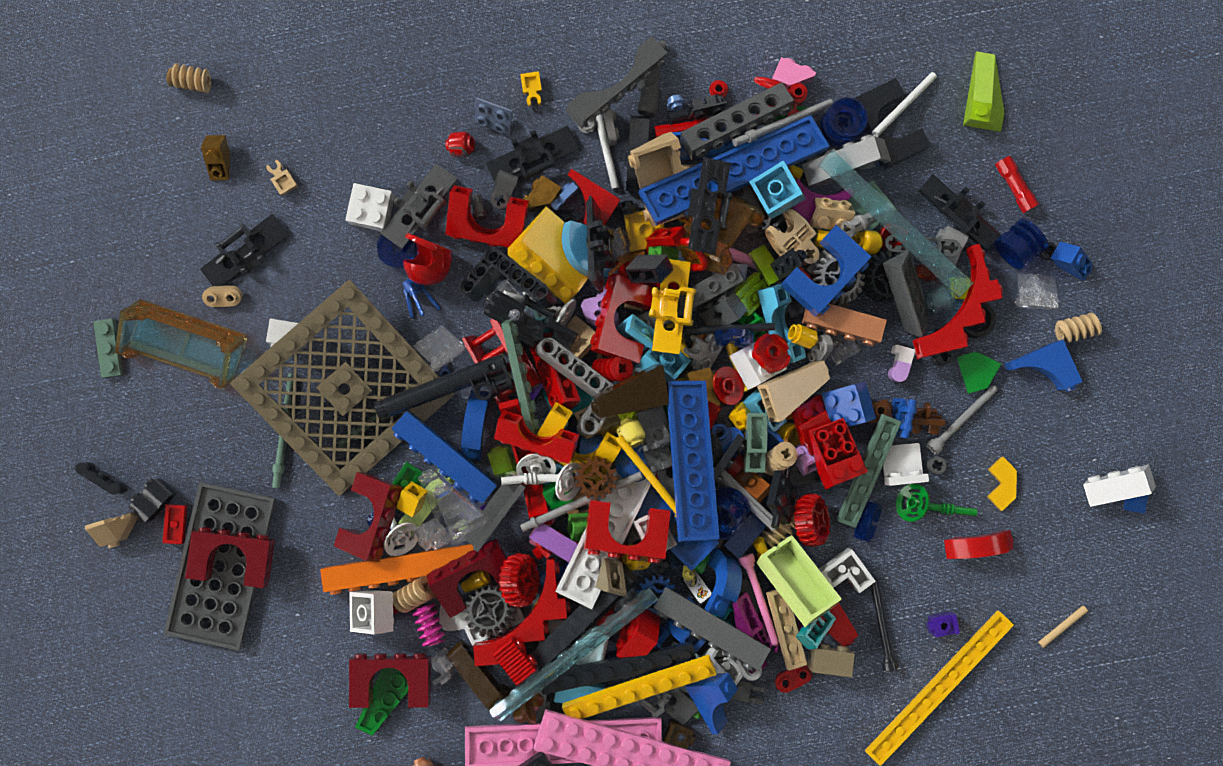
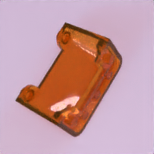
M733 195L728 208L727 230H719L715 255L705 253L708 259L706 270L720 274L726 273L733 262L729 248L747 223L750 226L757 227L765 218L764 213L759 207ZM722 199L716 200L714 219L719 220ZM692 217L683 226L687 232L683 238L690 237ZM704 222L701 223V227L703 229H711L709 228L708 224ZM677 246L686 262H691L690 264L700 263L695 251L688 250V246Z

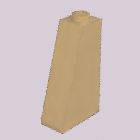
M824 361L811 362L757 385L766 413H768L769 422L783 421L830 379L829 370Z

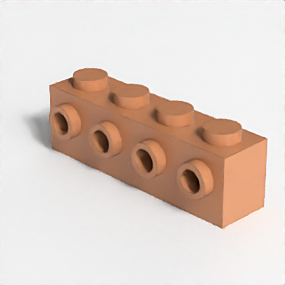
M829 303L828 305L831 307L823 315L819 313L814 317L805 309L802 324L807 325L806 327L816 331L818 329L825 330L826 334L832 336L839 334L849 341L857 339L863 341L862 344L867 346L881 343L886 319Z

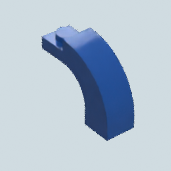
M471 389L466 407L461 448L462 454L468 459L481 460L484 428L490 399H478L473 389ZM480 391L481 395L484 397L488 396L489 392L487 391Z
M715 547L710 553L711 556L707 565L712 567L716 573V584L704 609L723 618L731 601L736 603L739 597L742 571L738 560L733 555Z

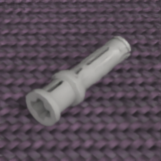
M887 202L865 215H856L853 220L843 222L841 229L852 238L855 233L865 231L868 225L892 214L894 208L891 203Z

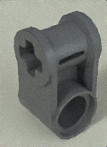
M499 170L490 195V201L494 207L502 209L507 206L517 184L518 176ZM500 195H502L501 197L504 199L503 202L500 201L497 204L495 197H499Z

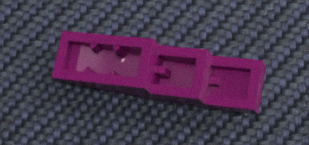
M745 592L738 597L736 603L733 602L736 628L763 644L764 641L759 633L763 626L748 593ZM766 659L761 666L762 669L768 665Z

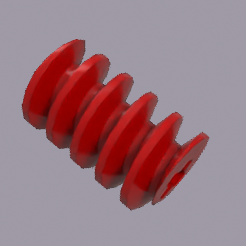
M620 356L596 359L592 365V369L609 382L623 381L631 377L633 373L630 359Z

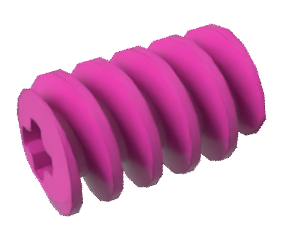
M435 603L416 608L417 611L412 614L419 617L415 624L422 625L417 629V631L424 632L419 637L420 639H426L422 646H433L446 640L441 639L445 633L438 632L442 628L441 624H436L440 621V617H433L438 612L431 609L435 606Z

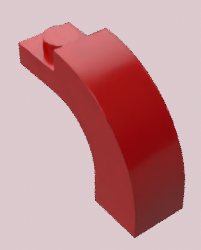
M1002 530L979 536L945 539L947 559H967L1008 553L1009 550L1013 549L1011 530Z

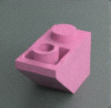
M781 57L772 79L782 82L786 89H790L796 83L804 85L812 82L816 72L809 66H801L790 58L784 59Z

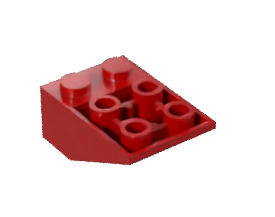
M844 418L809 430L817 472L825 490L860 477L868 472Z

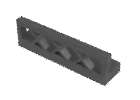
M524 483L501 485L469 528L463 539L473 545L475 551L478 552L520 496L526 487Z

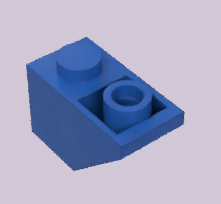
M1059 242L1051 259L1060 269L1085 281L1087 275L1092 271L1093 263L1081 247Z

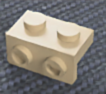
M826 197L815 198L816 209L810 225L813 228L832 230L836 225L841 228L843 222L853 220L855 211L852 204L846 200L837 201Z

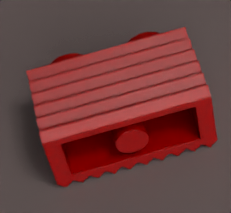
M512 636L494 650L492 655L516 686H519L537 671L536 664L538 663L531 654L527 655L525 653L523 643L518 638L515 640Z

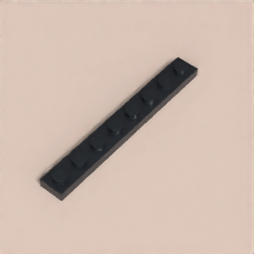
M691 641L653 649L645 656L615 657L539 673L538 679L542 695L663 670L694 660L696 655L693 642Z

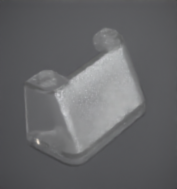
M429 469L417 477L421 487L428 490L426 499L434 518L439 520L441 516L444 517L453 540L484 525L488 521L485 512L469 496L438 471Z

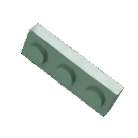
M111 318L93 321L101 378L123 375L116 320Z

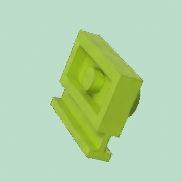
M754 272L746 279V283L733 291L748 309L743 316L751 315L761 305L757 291L767 288L764 280L760 278V272Z

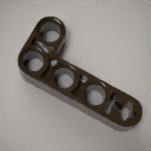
M460 640L446 654L455 669L489 711H501L512 701V696L515 694L507 685H500L485 666H475L474 651L466 642Z

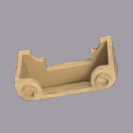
M672 132L665 133L630 151L631 155L628 156L631 168L634 167L640 189L683 171L679 157L681 154L678 150L681 148L679 139ZM645 206L646 210L643 211L646 222L650 221L654 227L656 224ZM685 213L682 214V215H679V216H677V217H675V218H672V219H670V220H668V221H666V222H669V221H672V220H675V219L684 217Z

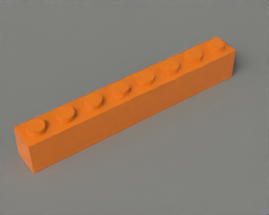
M465 544L381 558L380 562L360 561L324 567L320 569L323 592L330 591V595L342 593V589L348 588L349 592L361 590V586L368 585L369 589L380 587V583L387 582V585L399 584V580L404 579L407 582H413L418 577L427 576L432 570L438 569L448 564L451 560L474 550V546Z

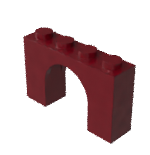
M356 472L351 491L361 494L371 501L374 508L373 522L364 533L354 529L339 528L334 547L365 561L380 562L384 550V541L389 534L403 487L371 474Z
M199 527V530L191 532L185 574L186 579L202 581L211 579L214 557L217 550L224 544H232L240 548L246 558L243 586L257 588L269 586L275 539H269V535L257 534V537H252L248 532H238V535L230 534V530L219 529L218 532H212L211 528Z
M496 538L486 542L478 552L471 550L465 555L451 560L448 564L434 569L427 574L430 589L450 618L467 609L465 598L457 587L460 579L469 572L482 570L490 573L498 583L500 581L499 574H501L500 567L504 566L503 561L507 560V555Z
M357 653L349 659V708H369L373 704V678L376 672L383 668L397 669L406 677L408 682V708L429 707L431 704V656H426V653H414V656H406V653H395L394 656H387V653H376L375 656H367V653Z

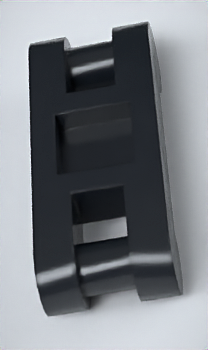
M82 462L75 466L78 474L112 495L123 494L127 491L125 483H116L109 478L110 475L106 472L97 471L95 465L91 462Z

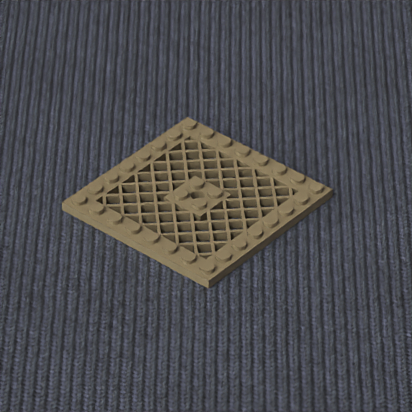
M349 279L231 381L230 384L324 482L340 496L353 485L356 472H368L402 442L393 435L394 431L392 428L406 411L400 413L402 415L394 422L393 416H390V422H379L378 415L376 416V422L365 421L366 412H376L375 408H366V398L379 401L389 397L380 395L381 386H392V395H394L395 386L406 387L407 390L409 387L418 386L439 378V376ZM349 307L352 312H345L344 310ZM339 315V325L329 324ZM342 315H353V326L342 325ZM356 316L365 326H356ZM324 328V338L314 337ZM338 328V339L327 338V329ZM342 329H353L352 339H341ZM356 329L367 330L366 340H355ZM370 331L379 341L369 340ZM309 341V351L299 350ZM313 341H324L323 351H312ZM327 342H338L337 352H327ZM341 342L352 343V353H342ZM355 343L366 344V354L355 353ZM369 344L380 345V355L369 354ZM383 345L392 355H383ZM294 354V364L284 363ZM298 354H309L308 364H298ZM312 355H323V365H312ZM326 355L337 356V366L326 365ZM340 356L351 357V366L346 361L340 366ZM354 357H365V367H354ZM368 358H379V368H368ZM382 358L393 359V369L382 368ZM396 360H397L406 370H404V369H396ZM279 367V376H269ZM283 367H294L293 377H283ZM297 368H308V378L297 377ZM312 368L322 369V379L311 378ZM326 369H335V371L325 379ZM356 371H365L364 380ZM368 371L379 372L378 382L367 381ZM382 372L393 373L392 382H381ZM395 373H407L406 383H395ZM409 374L419 384L409 383ZM263 380H264V388L260 385V383H261ZM268 380H279V390H268ZM293 381V391L282 390V382ZM297 381L308 382L307 392L296 391ZM311 382H321L316 387L319 392H311ZM343 383L348 384L350 391L346 394L341 393L339 385ZM369 385H378V395H368L372 391ZM455 393L410 409V411L424 422L450 400ZM270 394H278V402ZM282 394L293 395L292 404H282ZM296 395H307V405H296ZM310 396H321V406L310 405ZM324 397L333 406H324ZM363 399V408L354 407ZM283 408H292V417ZM296 409H306V419L295 418ZM310 409L321 410L320 419H309ZM324 410H335L334 420L323 419ZM349 411L348 421L337 420L338 412L344 416ZM352 411L363 412L362 421H351ZM297 422L306 423L305 431ZM309 423H320V433L309 432ZM323 423L334 424V433H323ZM337 424L348 425V434H338ZM351 425H362V435L351 434ZM365 425L376 426V435H365ZM379 426H388L382 433L378 435ZM310 436L319 437V445ZM323 437H333V447L322 446ZM337 438H347V447H336ZM350 439H361V448L350 447ZM364 439H374L364 447ZM325 451H333L332 459ZM336 451H347L346 461L336 460ZM350 452H359L350 460Z

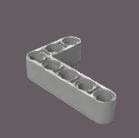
M546 338L537 344L536 353L541 359L593 397L613 386L607 379L554 339ZM544 344L550 347V353L544 351ZM559 356L565 358V365L560 363ZM575 367L580 369V377L575 374ZM591 379H593L596 382V388H593L591 386ZM590 404L578 421L576 430L579 435L584 437L593 435L599 430L607 417L599 418L596 416V413L593 414ZM585 422L590 424V432L585 430Z

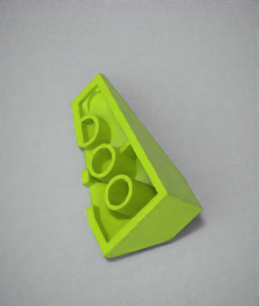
M976 51L963 125L1001 132L1004 107L996 57L994 54Z

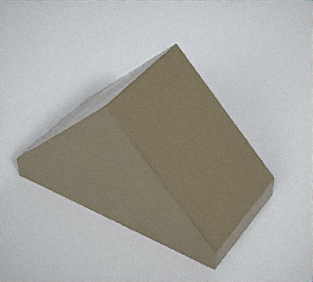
M604 557L595 588L625 597L627 593L622 562Z

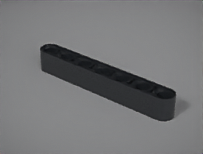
M623 565L626 593H628L639 580L626 565ZM601 590L592 609L580 605L531 653L538 663L536 664L537 669L541 673L547 671L624 596Z

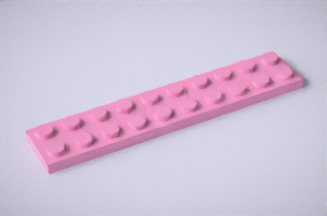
M545 709L533 747L534 750L591 766H730L731 764L730 760L688 748L686 750L670 743Z
M661 717L587 720L662 741ZM522 723L465 726V766H519L539 752L534 750L533 747L541 723L533 725ZM545 753L552 764L580 763Z

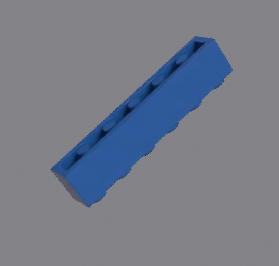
M410 410L406 411L393 426V435L400 441L405 440L410 444L408 447L417 454L420 452L425 456L424 460L429 465H436L440 469L439 473L445 478L450 477L455 481L454 485L462 491L465 489L470 493L469 497L474 502L483 503L499 484Z

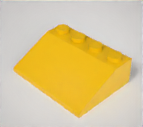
M546 206L509 246L508 255L521 267L546 284L566 304L576 295L589 277L576 271L568 262L562 247V230L565 222Z

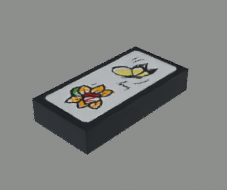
M695 571L693 580L686 581L683 577L680 580L697 604L704 608L713 591L701 574Z

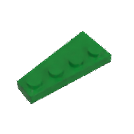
M383 668L373 687V704L369 708L363 709L355 726L356 729L371 736L378 730L408 692V682L402 672L394 668Z

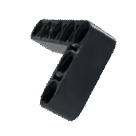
M496 248L489 249L460 285V290L472 301H479L502 275L544 308H550L557 302L556 294L546 284Z

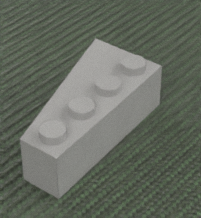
M867 135L855 144L854 142L844 144L840 150L832 149L826 151L822 157H811L802 166L808 186L817 187L839 179L841 174L842 176L852 175L857 172L858 168L860 170L875 167L876 162L883 161L885 164L891 162L885 140Z

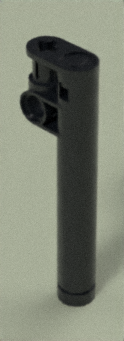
M501 353L386 397L384 400L374 402V407L380 420L389 418V416L397 415L472 386L476 397L480 400H488L500 395L503 391L509 389L514 391L516 388L506 360ZM483 386L489 388V394L486 397L480 393V389Z

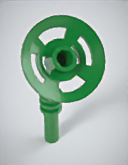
M916 483L903 487L896 499L898 515L908 522H916L922 519L928 510L938 511L941 514L946 513V515L950 513V515L977 516V509L958 507L954 506V504L950 506L949 503L947 505L945 503H930L927 490ZM913 489H919V490H921L920 493H919V492H910V491L913 490ZM906 497L908 498L907 508L903 510V500ZM909 514H912V515H918V516H916V517H909L908 515H909Z

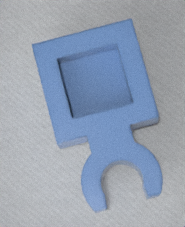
M574 182L571 184L567 183L561 189L562 193L552 202L551 206L553 209L558 211L581 190L580 187Z

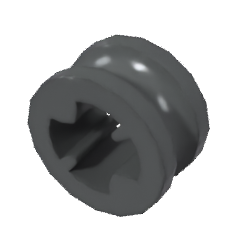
M932 457L927 462V469L933 474L943 473L947 466L945 460L941 457ZM934 461L941 463V466H938L939 470L932 467Z

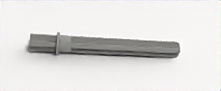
M724 470L721 474L723 477L721 482L765 525L774 531L775 529L771 527L772 514Z

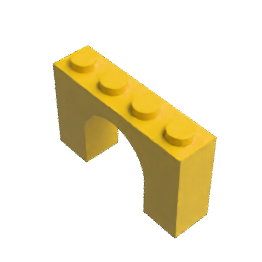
M556 402L537 435L541 437L555 435L560 429H564L573 411ZM607 432L595 451L589 454L575 452L571 462L578 463L581 466L580 463L582 461L587 464V458L590 457L594 461L595 456H598L599 461L605 457L606 464L613 463L621 450V446L615 440L617 437ZM553 459L554 462L560 463V464H562V465H564V466L568 464V463H561V462H558L556 459ZM592 465L585 470L584 474H589L592 471ZM601 466V470L606 474L607 470ZM597 473L594 476L588 477L595 479L596 483L603 479L597 476Z

